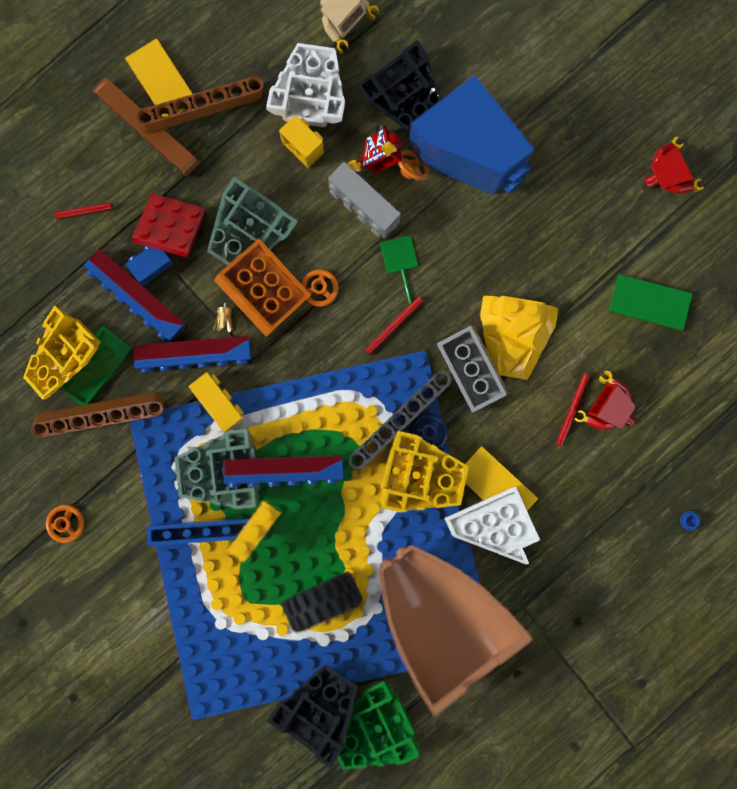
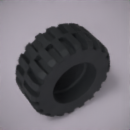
M347 571L284 600L282 607L292 630L299 633L362 603V596L352 574Z

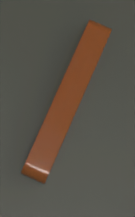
M256 76L141 109L136 115L139 129L144 133H151L258 101L263 97V81ZM237 92H238V93H240L241 95L236 96V95H234V93H237ZM216 98H222L223 100H221V101H216L215 99H216ZM199 103H204L205 105H204V106H198L197 104H199ZM182 108L187 109L185 112L179 111ZM162 114H168L167 117H161ZM145 119H149V120H150V121L147 122V123L142 122V121L145 120Z
M106 77L92 90L102 102L186 177L200 164L189 151L164 129L151 133L142 132L139 129L136 117L141 108ZM145 119V120H143L142 122L147 123V122H149L150 120H149V119Z
M152 392L42 412L35 416L31 432L36 437H46L159 416L163 412L164 396L161 393Z

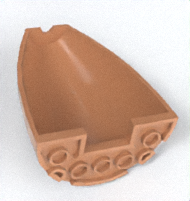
M404 545L396 551L398 556L392 560L388 557L380 563L379 574L389 626L397 649L422 697L433 714L437 715L464 694L475 682L498 664L501 665L533 639L518 621L480 584L438 557L412 545L408 548Z

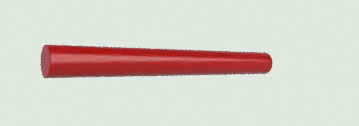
M417 297L365 351L371 355L423 303V300Z
M583 373L556 441V444L563 447L591 377L588 374Z

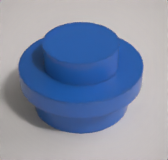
M687 511L680 518L681 526L689 531L695 530L700 525V517L693 511Z

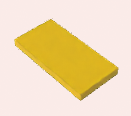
M157 38L125 58L155 105L192 94ZM162 114V117L168 116V114Z
M482 446L465 463V465L469 466L465 484L482 500L516 486L527 511L538 500L530 490Z

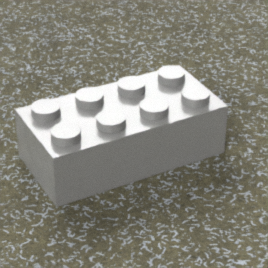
M345 162L328 178L330 194L336 199L340 198L344 202L345 208L350 212L354 211L358 215L357 218L364 225L366 223L372 227L371 231L377 237L382 236L385 239L400 223L401 213Z
M469 326L437 343L472 413L509 394L474 326Z

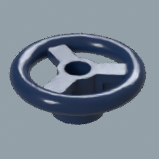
M421 415L413 421L410 427V434L416 435L415 432L421 433L423 438L428 440V443L436 446L438 449L442 448L447 441V425L437 415ZM424 420L436 421L434 425H426L424 428L418 427V424ZM441 426L442 438L435 445L434 439L437 436V429ZM427 429L432 430V436L426 435Z

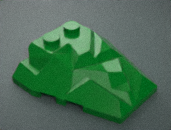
M386 681L368 688L354 702L343 750L337 758L342 770L366 768L372 765L385 766V764L395 763L400 765L421 755L419 744L416 740V730L399 695L393 692L391 686Z

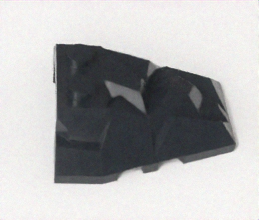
M418 40L405 48L398 57L374 74L371 73L356 84L367 102L409 133L411 131V123L442 100L440 91L437 90L435 75L432 73L429 64V56Z
M325 664L308 678L307 682L300 688H296L287 699L277 704L267 722L281 733H288L315 753L314 757L331 769L343 750L358 686Z

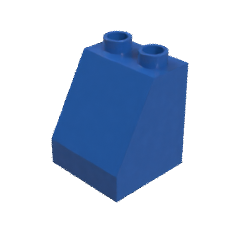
M475 75L411 123L408 148L416 154L422 164H426L430 169L492 195L502 188L507 194H510L525 182L526 178L524 176L532 169L528 161L534 148Z

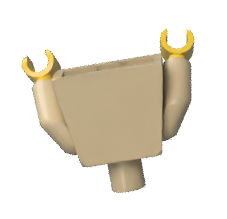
M367 0L320 1L324 29L332 41L337 43L339 53H343L339 47L341 44H344L348 49L347 41L341 40L339 37L344 38L366 12L369 20H375V16L371 11L377 15L379 13L378 7L370 6Z

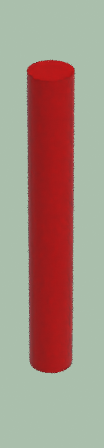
M111 202L58 211L54 212L57 220L108 211L113 208Z

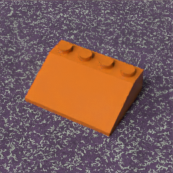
M260 239L255 241L225 267L214 279L219 287L266 337L311 296Z

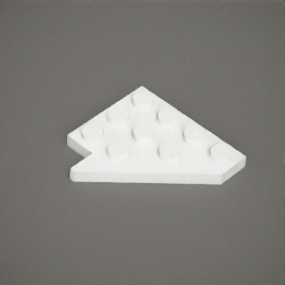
M516 486L444 518L453 537L526 565L529 562L523 548L540 540Z

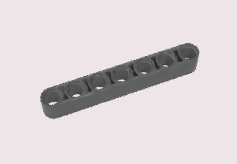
M439 371L352 453L349 459L350 465L354 469H361L366 466L395 438L397 431H402L451 383L449 373ZM438 376H445L447 383L439 385L436 380ZM424 389H431L433 397L426 399L423 396ZM409 403H418L419 410L411 412L408 407ZM397 415L404 416V425L399 426L395 423L394 419ZM388 428L391 431L392 435L389 439L381 437L380 432L382 429ZM369 442L377 444L378 449L376 452L371 453L367 450L366 446ZM361 455L364 462L361 466L353 464L354 456Z

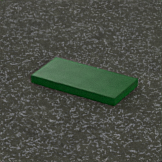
M618 274L608 312L682 331L684 330L692 293Z
M103 325L95 334L101 343L94 355L80 371L59 388L79 405L91 404L133 351L132 347Z

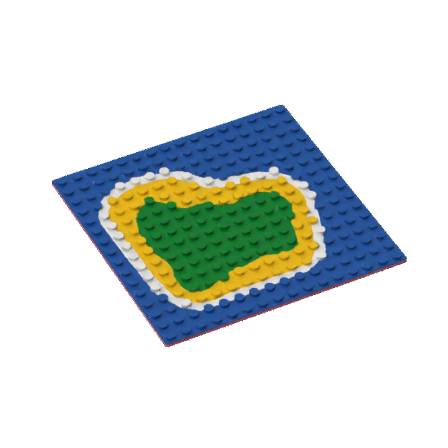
M425 351L230 394L232 396L230 401L233 405L238 404L244 412L242 414L244 420L231 430L249 429L252 436V444L256 447L257 459L342 456L343 479H338V483L326 484V480H319V484H307V481H299V485H287V481L280 482V486H268V482H260L258 507L233 509L224 505H215L206 501L201 502L179 497L175 457L195 447H199L224 433L200 401L163 409L159 416L130 421L151 525L252 518L265 500L282 512L268 530L269 536L262 538L245 562H242L227 551L235 540L156 546L191 717L194 720L287 699L296 688H300L307 682L308 678L325 664L352 683L408 671L397 649L389 626L379 574L380 563L388 557L391 560L398 556L396 551L404 545L407 548L412 545L438 557L480 584L471 543L453 537L444 519L463 510L462 504L441 508H425V510H409L407 512H396L381 508L383 492L381 487L391 446H393L394 439L363 468L354 469L349 462L352 453L432 378L428 356ZM424 389L423 396L426 399L432 398V390ZM437 397L417 417L424 414H434L442 418ZM409 403L408 407L411 412L419 410L418 403ZM397 415L394 421L397 425L402 426L405 424L404 416ZM413 419L401 432L410 433V427L415 419ZM424 420L418 424V427L424 428L426 425H434L436 421ZM441 426L437 429V436L434 439L435 445L442 438ZM384 428L380 432L383 439H389L392 435L388 428ZM427 429L426 435L432 436V430ZM415 432L416 435H418V436H420L421 438H423V436H422L421 433ZM446 441L444 446L439 450L450 455L448 443ZM369 442L366 448L369 452L374 453L377 451L378 446L375 442ZM356 455L352 461L355 466H361L364 459L361 455ZM347 571L350 572L362 596V603L310 629L299 633L294 632L283 610V601Z

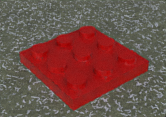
M151 193L132 236V242L188 258L205 217L206 208Z

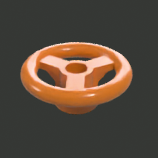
M402 150V161L398 163L402 175L407 179L420 181L427 179L430 174L429 166L422 164L413 151ZM403 156H411L415 158V160H408ZM418 164L422 165L424 174L420 172Z
M322 269L309 272L301 283L310 294H323L327 298L324 301H316L311 297L306 300L309 304L317 307H323L332 303L337 297L339 290L335 276L329 271ZM319 275V278L312 282V288L307 289L308 281L313 276ZM325 276L332 282V294L327 291V284L324 281ZM322 285L323 289L317 290L316 286Z
M67 504L59 505L48 514L46 529L50 537L55 541L69 543L76 540L83 532L84 518L76 507ZM66 510L64 516L56 518L54 523H52L53 517L58 512ZM72 513L78 519L77 531L71 526L70 518ZM63 520L66 522V527L62 526ZM53 529H55L58 532L67 531L71 536L60 537L53 531Z

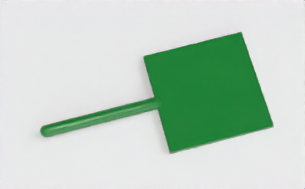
M411 236L381 242L380 247L386 272L389 274L401 271L408 302L411 304L412 298L405 270L418 267Z

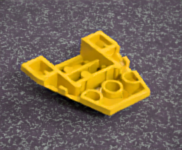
M483 296L480 312L484 331L483 337L485 338L486 350L500 376L528 380L556 327L558 308L545 305L543 302L508 296Z
M58 306L53 307L42 327H45L46 330L43 338L37 339L36 344L40 346L37 354L31 355L23 377L44 400L49 398L89 362L101 343L80 320L71 317L69 313Z
M397 431L393 446H391L382 482L381 508L396 512H407L409 510H425V508L461 505L469 466L439 450L436 446L426 442L418 435Z

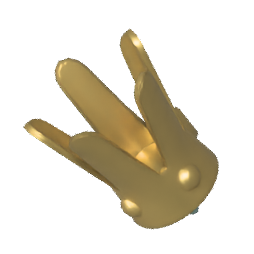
M224 303V307L217 308L218 316L213 329H215L218 321L217 331H221L226 321L227 329L231 332L233 330L231 320L232 309L226 307V303Z

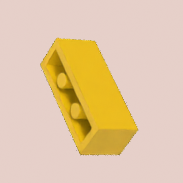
M206 372L188 387L225 433L244 420L242 416L244 412L238 404L233 405L230 401L232 396L226 389L222 390L218 384L221 382L215 374L210 375Z
M263 501L227 551L242 562H245L282 512L268 501Z

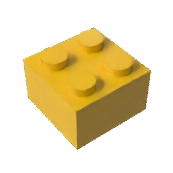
M295 115L279 130L282 143L309 168L324 154L323 138L318 132H312L308 128L309 124L304 118L299 119Z

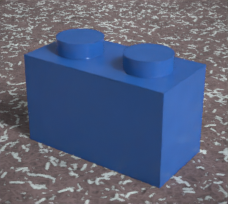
M146 246L144 248L145 251L139 255H133L126 266L137 281L144 286L173 265L165 251Z

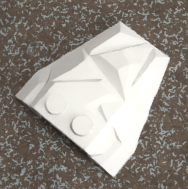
M298 43L287 60V66L284 71H281L278 75V81L275 86L272 85L269 91L266 109L275 115L282 116L286 122L295 115L299 119L304 118L309 125L320 127L327 126V123L334 124L342 121L345 99L342 92L335 48Z

